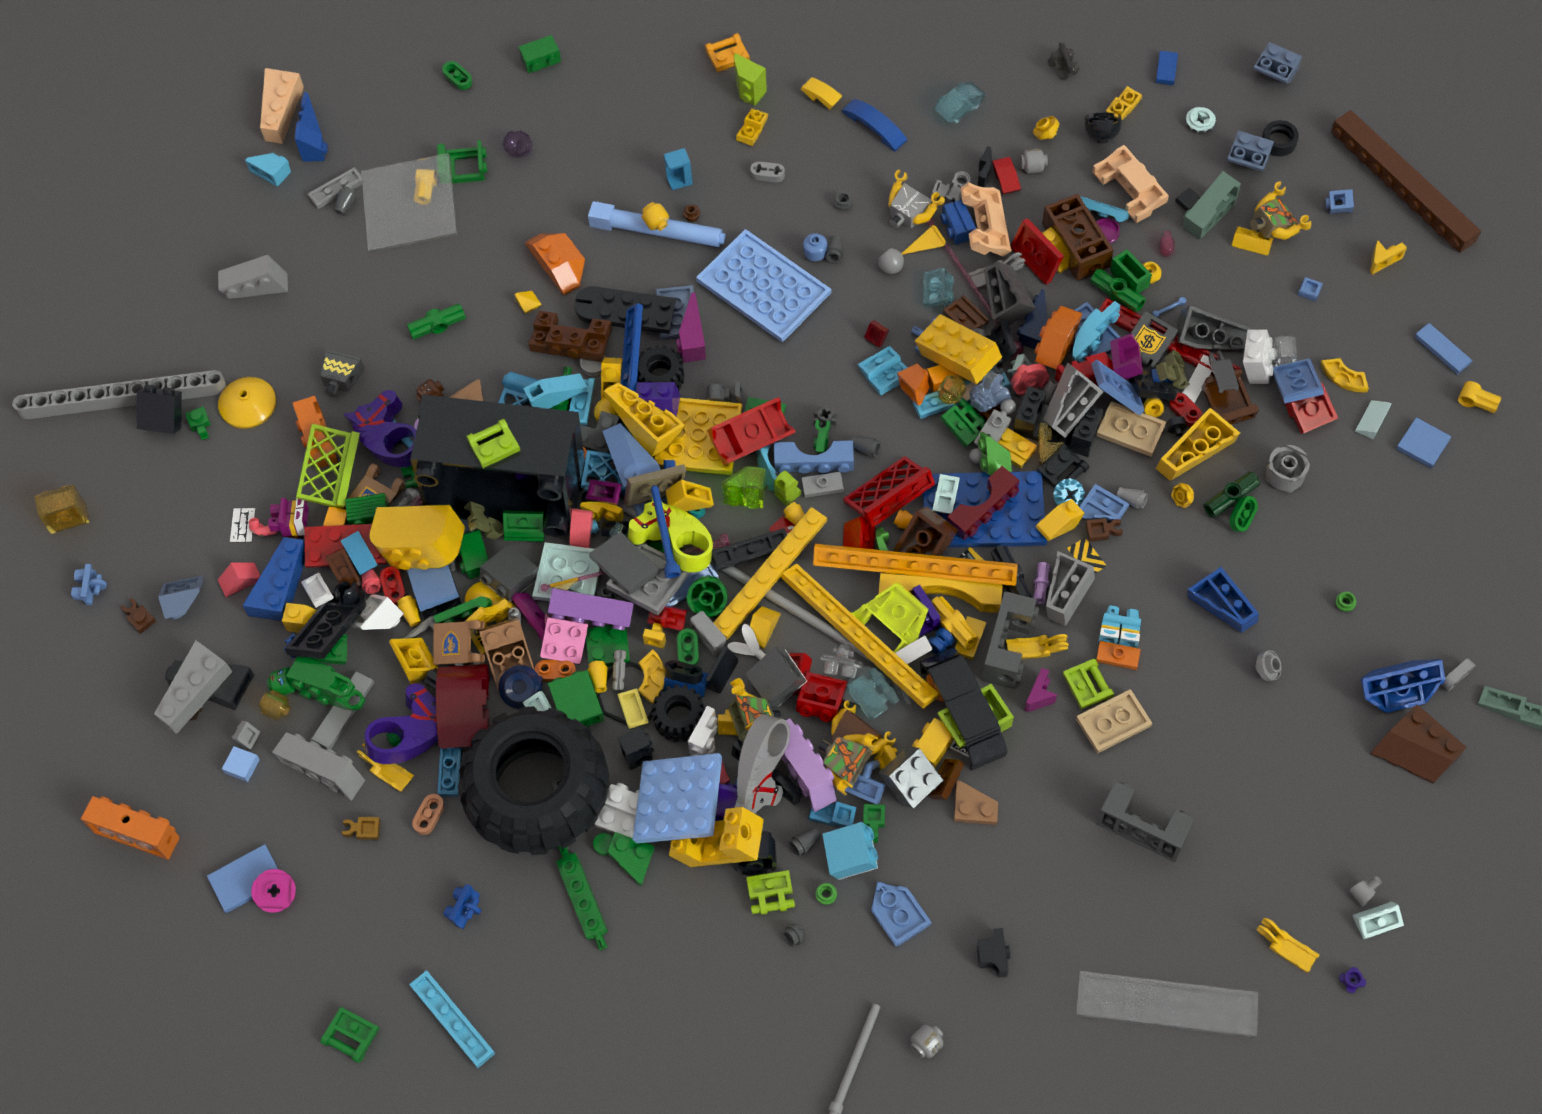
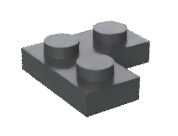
M601 411L596 429L580 425L583 446L610 454L602 431L619 424L621 418Z

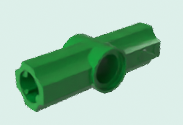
M1097 269L1090 279V283L1107 293L1110 300L1122 303L1134 312H1139L1146 302V298L1129 288L1124 279L1114 278L1102 269Z
M458 303L443 310L432 309L425 314V317L406 325L412 339L415 340L429 333L440 334L449 325L466 319L461 304Z

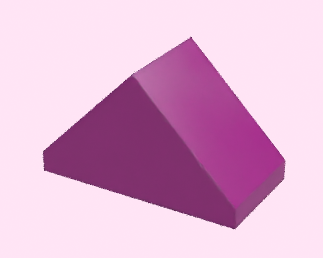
M590 479L586 499L617 505L622 484Z

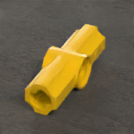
M943 596L935 597L931 600V603L941 617L940 623L942 627L950 632L965 650L973 648L979 638L972 628L969 627L963 615L957 609L954 610Z

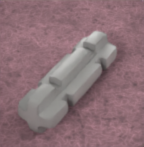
M615 650L614 658L616 661L613 667L614 681L612 682V689L623 690L626 651Z

